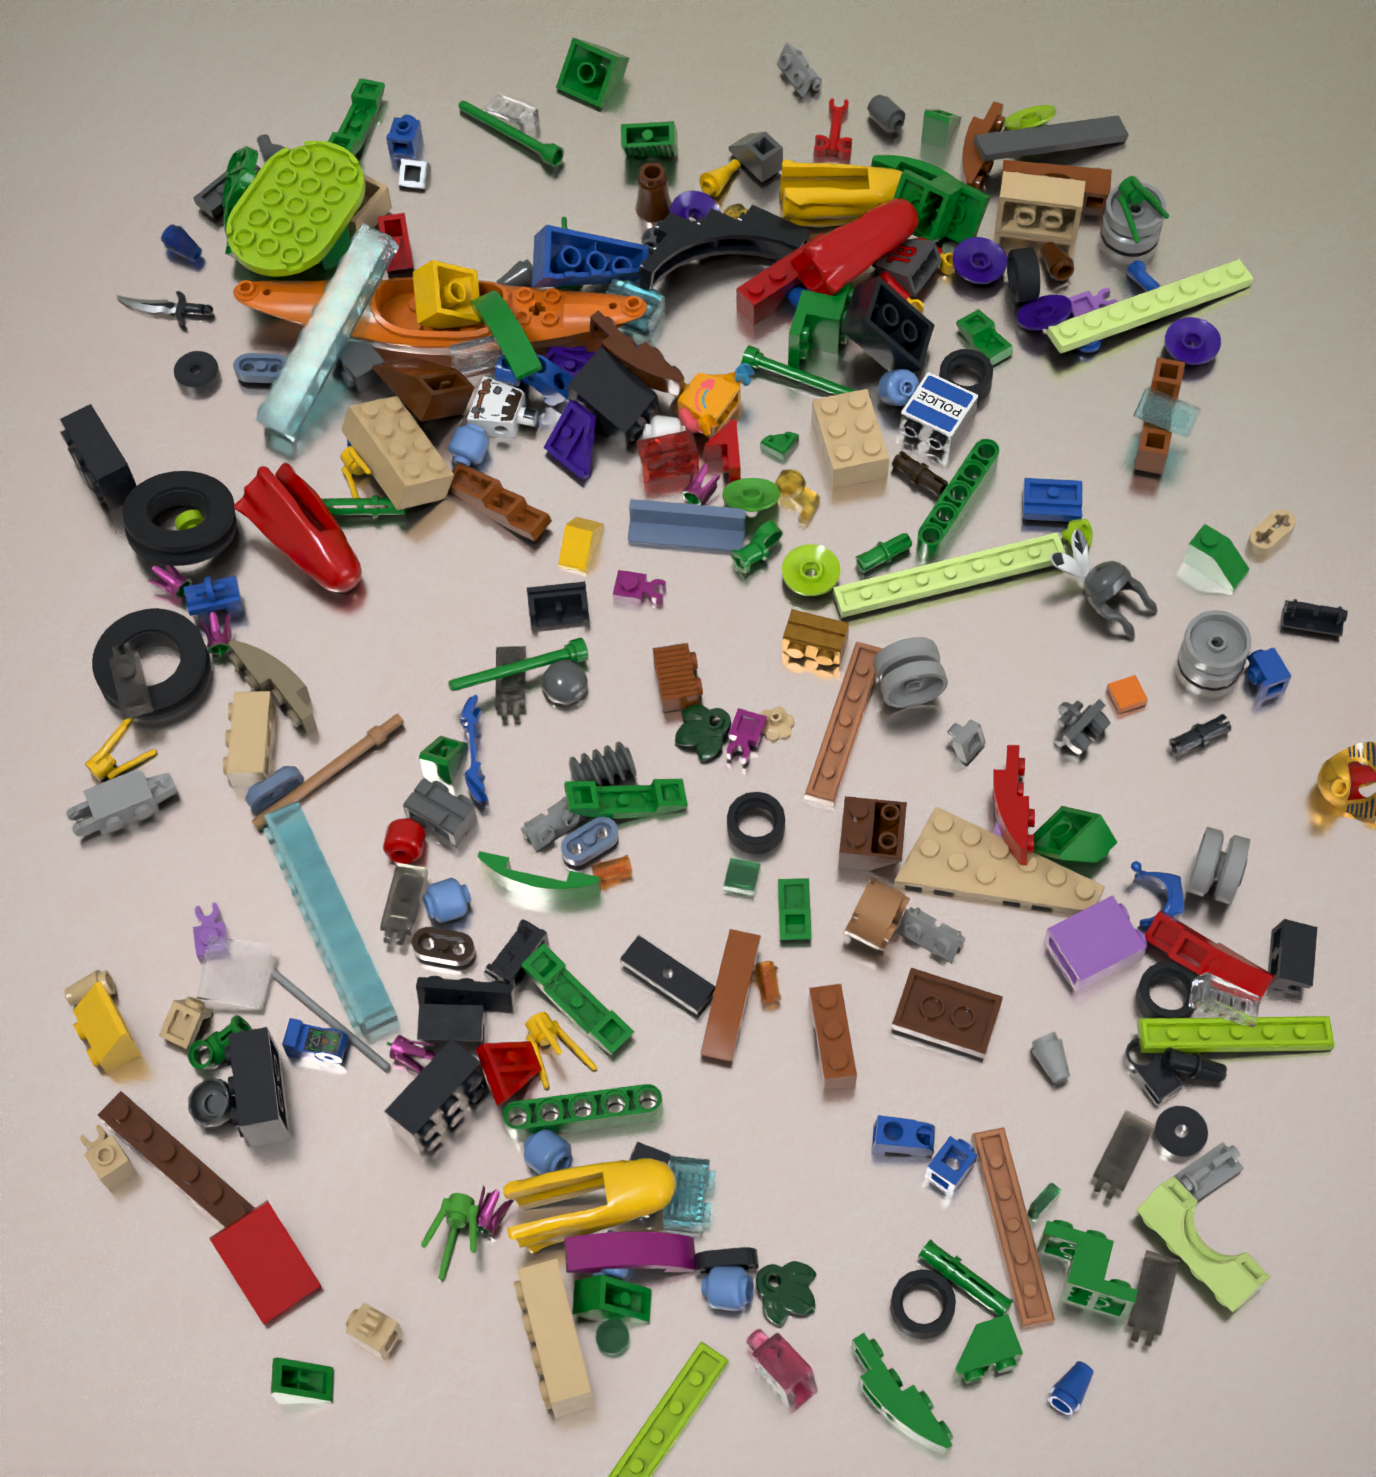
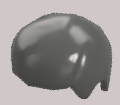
M560 660L552 663L544 672L542 691L545 692L551 702L569 705L578 702L586 693L588 678L584 670L577 663L571 660Z
M205 1078L194 1087L188 1097L189 1113L196 1123L206 1127H218L229 1121L232 1117L231 1109L236 1107L235 1096L230 1095L228 1083L218 1078Z

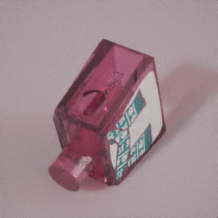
M757 1329L750 1334L746 1344L753 1351L751 1355L756 1371L791 1413L795 1412L818 1392L813 1369L779 1333H775L769 1338L762 1329Z

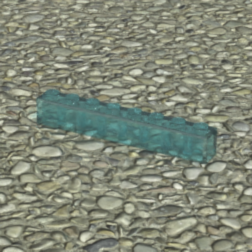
M363 223L360 229L353 234L347 253L340 258L335 275L327 282L323 297L319 304L314 306L311 312V319L306 328L302 329L299 333L298 342L293 352L286 357L281 374L273 381L269 396L258 409L255 420L265 429L292 442L294 441L399 248L391 236Z
M299 801L264 815L268 827L263 828V831L270 846L276 843L279 852L274 855L281 871L288 869L291 877L286 879L293 896L300 895L303 903L297 906L304 921L311 920L314 929L309 932L316 948L323 946L326 955L322 956L321 959L328 974L335 972L338 981L333 983L340 1001L347 999L350 1008L345 1010L352 1027L354 1028L359 1025L362 1034L365 1035L398 1020L394 1006Z

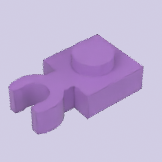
M1110 288L1101 289L1095 296L1089 290L1069 297L1072 303V312L1069 316L1074 318L1117 303V300H1104L1109 298Z
M216 902L212 903L213 911L208 916L203 915L200 906L195 908V915L202 924L201 926L193 927L198 960L230 954L226 924L224 921L218 922L221 917V911Z

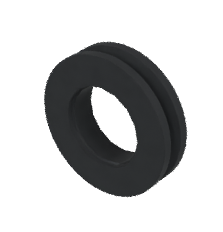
M172 471L155 475L138 484L128 494L123 504V521L129 545L141 557L157 564L185 566L206 561L221 553L231 543L236 533L237 522L233 496L222 482L207 474L194 471ZM175 506H193L202 509L208 514L202 523L185 530H167L151 522L158 513Z
M159 608L135 611L115 621L99 638L92 658L93 674L106 701L123 715L141 720L166 718L181 712L191 705L204 690L209 679L211 667L207 647L195 624L177 612ZM164 642L175 646L180 651V664L176 671L165 681L158 684L138 686L128 682L122 674L123 665L128 656L140 646Z

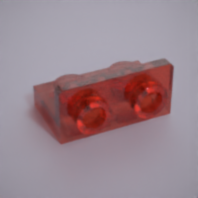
M691 430L636 442L644 484L692 474L694 465H696L695 473L699 472L698 449Z

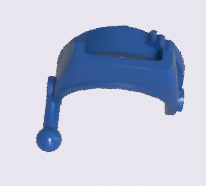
M1134 861L1131 864V869L1136 872L1134 875L1136 881L1157 882L1167 889L1168 901L1162 911L1175 919L1184 914L1181 877L1170 873L1146 872L1141 869L1142 865L1140 862ZM1155 916L1140 920V926L1148 930Z

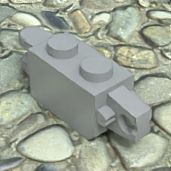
M133 770L84 790L87 801L72 806V808L67 810L66 814L68 819L72 821L93 815L73 825V833L78 837L100 830L102 834L121 829L127 823L146 819L154 812L159 811L158 803L177 793V789L169 773L146 778L143 772Z

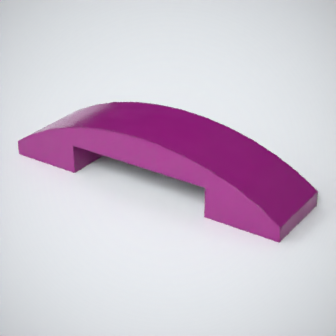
M609 1232L572 1236L564 1239L566 1273H599L602 1269H663V1272H695L694 1237L662 1232Z

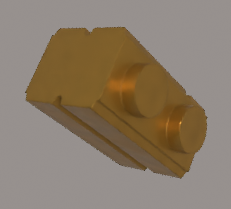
M791 609L783 634L782 651H786L788 655L794 658H802L803 656L814 658L822 665H831L832 663L840 665L848 640L849 623Z

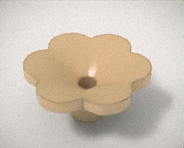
M784 708L765 709L760 713L767 716V722L762 733L765 734L767 740L777 741L779 738L787 739L790 737L794 718L792 715L786 714Z

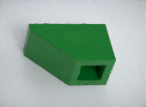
M1008 1314L975 1325L953 1374L955 1382L965 1380V1383L969 1384L983 1379L985 1372L997 1369L998 1373H1003L1017 1367L1016 1362L1020 1361L1023 1352Z

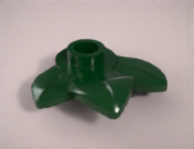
M703 705L687 707L682 711V716L686 722L677 730L675 743L681 746H697L700 761H707L721 750L723 736L731 728L730 715L721 708L709 710ZM715 718H720L718 725L711 726V722Z
M791 1261L782 1267L776 1264H769L759 1270L756 1276V1287L763 1296L762 1309L767 1318L773 1323L781 1326L785 1322L788 1312L799 1315L814 1313L816 1309L815 1299L810 1288L807 1287L816 1276V1272L812 1267L802 1262ZM770 1275L777 1277V1287H772L769 1284L768 1279Z

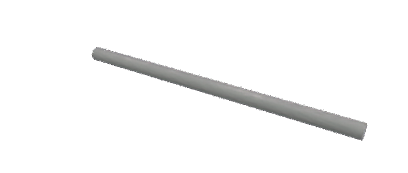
M277 970L272 972L271 976L334 1029L349 1036L348 1040L386 1072L391 1068V1065L280 972Z

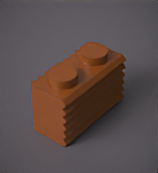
M688 643L652 648L663 712L698 705V696L703 695L701 678H695L693 670L698 669L697 657L695 652L689 651Z

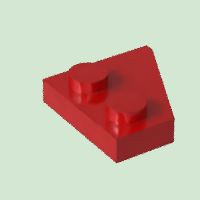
M531 1041L483 1043L476 1049L497 1105H502L542 1070Z

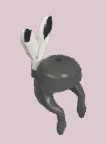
M1074 530L1071 539L1074 558L1062 552H1056L1050 555L1051 562L1059 570L1081 579L1087 599L1098 615L1111 621H1117L1122 625L1125 634L1129 638H1135L1133 625L1121 613L1107 606L1106 600L1110 599L1118 591L1132 590L1140 595L1144 606L1148 610L1157 613L1158 610L1155 602L1149 598L1142 583L1131 577L1129 569L1120 562H1102L1089 571L1086 538L1080 530Z

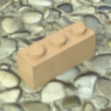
M270 691L234 692L233 703L228 705V719L231 721V730H226L225 743L229 751L228 757L223 758V773L228 775L232 786H252L269 778L275 703Z

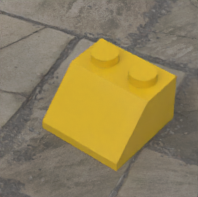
M431 260L413 271L417 324L444 329L481 323L469 302L480 297L477 270Z
M98 981L73 1010L78 1020L73 1026L81 1041L88 1040L91 1048L87 1049L86 1052L94 1067L101 1065L106 1074L141 1056V1053L116 1004L102 982Z

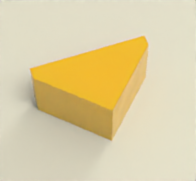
M575 517L568 522L564 529L558 567L586 574L604 528V523Z

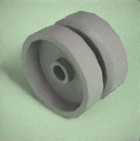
M1142 183L1160 201V206L1166 211V200L1161 192L1152 185ZM1118 185L1109 193L1106 200L1105 213L1101 224L1102 235L1106 242L1116 250L1125 253L1147 251L1158 242L1164 217L1146 200L1139 205L1128 204L1140 242L1136 244L1123 208L1117 200L1121 195Z
M1218 610L1202 612L1193 618L1186 628L1179 650L1178 660L1181 669L1191 681L1200 686L1210 688L1228 686L1238 679L1244 669L1246 659L1251 650L1252 637L1248 627L1237 616Z
M925 637L899 640L880 650L874 657L873 666L877 678L881 681L880 689L887 705L896 708L921 705L938 697L947 688L948 679L943 666L940 664L941 657L933 640Z
M1206 827L1193 866L1187 892L1203 897L1208 893L1212 880H1216L1213 892L1214 900L1231 905L1245 873L1248 861L1246 858L1251 839L1234 835L1229 839L1226 850L1223 852L1221 851L1224 841L1223 831Z

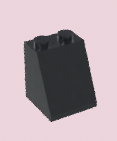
M602 347L596 351L567 386L569 400H576L596 416L594 432L624 449H627L632 442L638 441L642 435L644 425L651 422V419L659 413L657 394Z

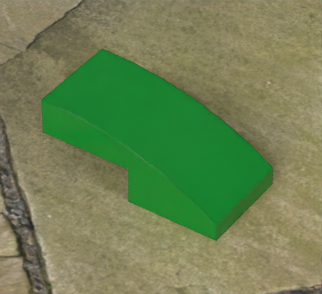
M977 309L956 321L958 329L975 351L984 354L990 360L992 366L1013 354V345L996 332L995 322L981 310Z
M809 878L778 879L780 941L812 940Z

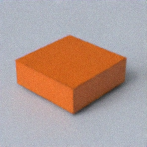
M1136 675L1107 685V691L1119 714L1147 704L1148 698Z

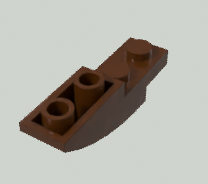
M599 310L590 317V332L601 342V347L608 351L649 388L674 395H680L683 392L685 378L682 372L676 366H671L664 359L663 354L658 348H652L646 341L637 347L635 341L630 336L624 335L619 331L616 323L610 317H605Z

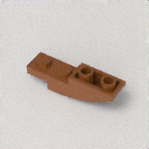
M993 101L984 119L973 116L964 140L961 182L977 190H981L984 182L983 176L985 172L990 173L994 160L982 161L973 143L975 135L1000 132L1005 122V117L1002 116L1004 104Z

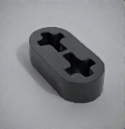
M751 1247L699 1252L694 1255L695 1273L699 1276H708L713 1267L740 1266L747 1272L754 1271L759 1268L757 1250Z

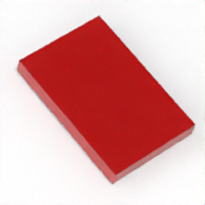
M268 1200L209 1238L263 1324L321 1286Z

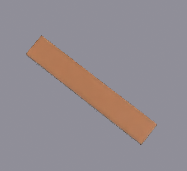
M856 641L804 799L834 807L877 677L873 660L883 648Z
M1005 1128L972 1133V1141L975 1153L977 1154V1161L1020 1328L1026 1329L1054 1323L1053 1309Z

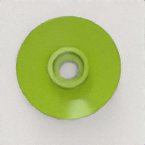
M1038 105L1020 110L1007 117L1004 126L1008 130L1041 126L1056 115V108L1052 105Z
M806 544L794 548L787 554L782 564V576L787 586L794 592L805 596H818L827 593L837 584L840 578V563L836 555L826 547L816 544ZM813 573L816 576L809 577L807 574Z

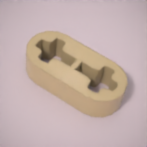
M1276 510L1251 531L1247 542L1250 552L1257 556H1266L1283 543L1293 532L1296 522L1293 514L1287 510ZM1276 522L1279 524L1282 522L1286 523V526L1281 525L1278 529H1274ZM1266 536H1268V540L1266 543L1262 542L1259 544L1256 542L1257 540L1261 541Z

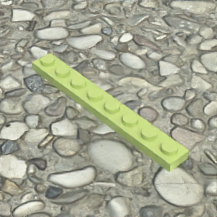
M1240 259L1071 318L1055 326H1049L1047 335L1061 354L1252 285L1254 278Z
M1052 533L833 587V595L841 618L1053 566L1050 555L1056 552L1066 553L1058 533Z

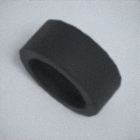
M1027 247L1010 250L1007 257V274L1013 300L1015 302L1037 300L1040 295L1041 280L1039 263L1034 249Z
M960 349L951 352L944 358L940 365L939 377L977 394V402H979L988 395L991 389L993 366L990 360L981 352L973 349ZM968 367L979 372L982 375V381L972 386H962L951 380L949 374L954 369Z
M749 792L737 797L730 805L727 814L729 838L739 849L753 854L765 853L775 848L782 840L785 831L783 807L777 799L763 792ZM757 808L766 810L774 818V827L770 833L764 836L753 837L744 834L739 829L738 819L743 812Z
M1164 961L1150 966L1144 972L1138 985L1136 997L1140 1010L1147 1018H1189L1198 1005L1201 991L1199 981L1190 969L1173 961ZM1167 977L1177 980L1187 991L1186 1003L1181 1008L1175 1010H1168L1158 1006L1153 1002L1149 993L1150 986L1154 980Z
M920 1269L911 1271L899 1279L892 1292L890 1310L894 1322L901 1331L914 1338L928 1339L938 1336L947 1329L955 1313L956 1298L952 1286L945 1277L935 1271ZM916 1285L931 1286L941 1295L943 1301L942 1313L939 1318L931 1323H916L904 1311L903 1298L906 1292Z

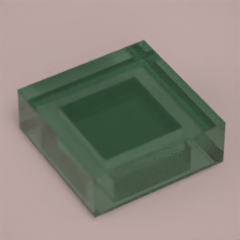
M730 857L723 885L724 890L754 896L761 864Z
M1053 1182L1049 1183L1030 1204L1027 1212L1028 1217L1037 1223L1058 1200L1061 1189Z

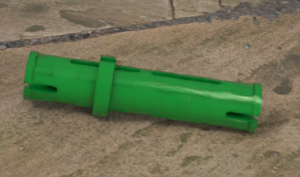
M372 495V498L322 499L332 516L372 515L373 518H379V515H405V509L397 510L389 498H379L378 495ZM357 505L358 508H334V506ZM364 505H388L389 507L364 508Z
M930 1239L919 1253L918 1257L939 1271L947 1281L951 1280L974 1299L998 1315V1317L1003 1316L1013 1303L1012 1299L1006 1297L986 1280L963 1265L960 1257L955 1256L954 1258L935 1244L933 1240Z

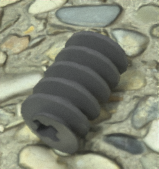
M620 741L615 743V752L609 745L604 747L603 756L597 749L593 750L592 760L586 753L581 754L580 764L576 758H569V769L573 781H595L597 786H602L603 778H606L610 784H614V774H617L622 781L625 780L626 770H629L634 777L637 776L628 747L625 748Z

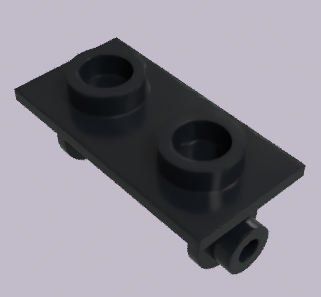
M1293 599V601L1285 600L1282 627L1342 636L1348 610L1342 609V606L1335 608L1298 602L1297 599Z

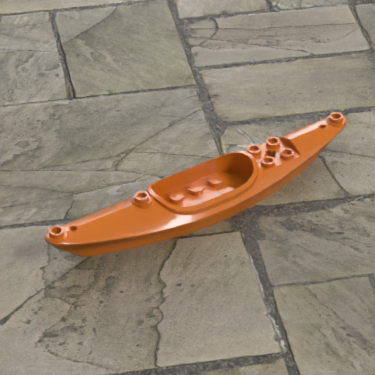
M413 277L387 280L254 282L244 280L235 286L233 290L236 300L245 306L275 316L294 326L341 340L370 343L375 348L424 355L448 356L502 353L484 323L444 329L417 324ZM478 280L480 296L495 290L504 299L520 323L533 349L595 337L590 332V317L598 310L605 317H610L616 323L617 328L639 319L647 310V303L637 296L501 285L495 282Z

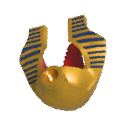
M1370 741L1350 746L1326 760L1322 764L1317 778L1318 787L1328 802L1345 812L1366 819H1372L1376 816V792L1368 798L1359 792V786L1362 784L1376 781V743Z

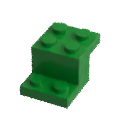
M906 169L901 174L893 199H906L916 209L918 227L912 235L918 238L924 237L935 242L946 236L960 243L965 239L977 236L991 196L944 173L930 181Z
M852 281L841 288L835 296L802 290L789 331L788 366L799 369L801 360H806L808 357L809 348L838 354L840 345L846 344L848 336L841 331L854 291Z
M1063 1220L1047 1221L1039 1240L1037 1252L1069 1261L1059 1300L1126 1320L1136 1302L1138 1290L1130 1288L1131 1285L1123 1280H1104L1114 1241L1107 1239L1104 1233L1096 1230L1084 1232L1074 1229L1071 1223Z

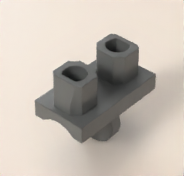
M1099 699L1080 713V710L1083 708V704L1077 700L1073 705L1069 702H1063L1058 707L1061 717L1057 722L1062 727L1067 723H1070V725L1054 741L1059 748L1067 745L1076 754L1084 752L1093 741L1082 730L1087 726L1097 736L1111 724L1106 715L1101 711L1106 705Z

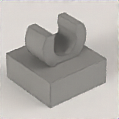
M971 719L964 727L954 723L947 731L949 735L953 736L950 742L954 745L958 759L965 763H968L986 743L981 725Z

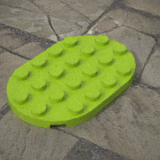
M305 141L303 146L290 150L288 147H285L271 156L238 200L227 221L226 234L229 246L239 263L255 273L271 277L297 274L318 264L329 253L363 201L366 187L365 178L357 158L344 147L326 141Z

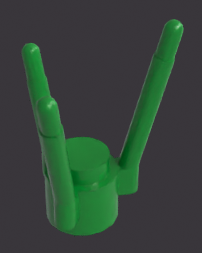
M1136 176L1127 177L1120 183L1118 190L1121 195L1117 200L1123 208L1134 242L1138 244L1140 239L1128 204L1139 205L1146 200L1165 219L1169 218V214L1160 206V201L1142 185Z

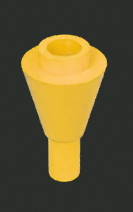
M733 159L726 166L701 174L699 182L702 191L707 195L717 197L731 175L741 167L740 162L737 159Z

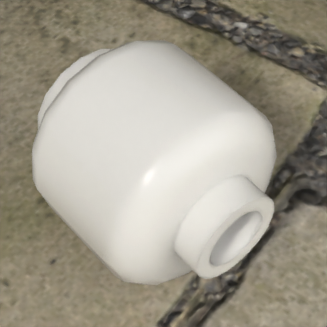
M656 415L651 419L650 424L644 425L643 441H648L650 451L674 454L678 448H683L685 426L681 425L678 418Z

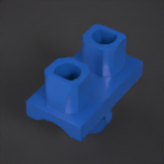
M211 576L204 577V583L184 587L187 609L190 616L196 615L200 618L209 616L215 610L225 609L231 611L238 609L239 605H242L236 576L213 581Z

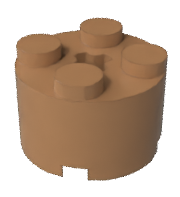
M871 877L843 934L877 951L878 949L885 951L897 927L896 924H898L910 898L905 896V893Z

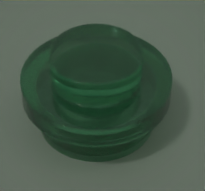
M611 1319L603 1322L598 1327L595 1338L601 1351L614 1355L626 1349L629 1344L630 1335L624 1323Z

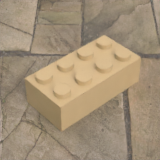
M398 396L348 407L341 431L371 470V474L397 510L446 499L454 474Z
M557 1258L517 1269L520 1280L513 1283L521 1311L526 1309L528 1313L522 1315L529 1343H536V1346L530 1348L537 1376L544 1375L545 1380L538 1383L546 1410L553 1409L555 1418L595 1407Z

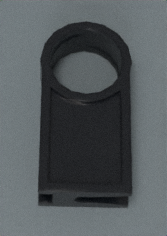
M1139 1038L1132 1040L1127 1045L1124 1053V1062L1156 1105L1182 1090L1184 1083L1173 1069L1163 1067L1161 1053H1151L1152 1062L1147 1065H1139L1133 1062L1129 1056V1051L1132 1048L1140 1047Z

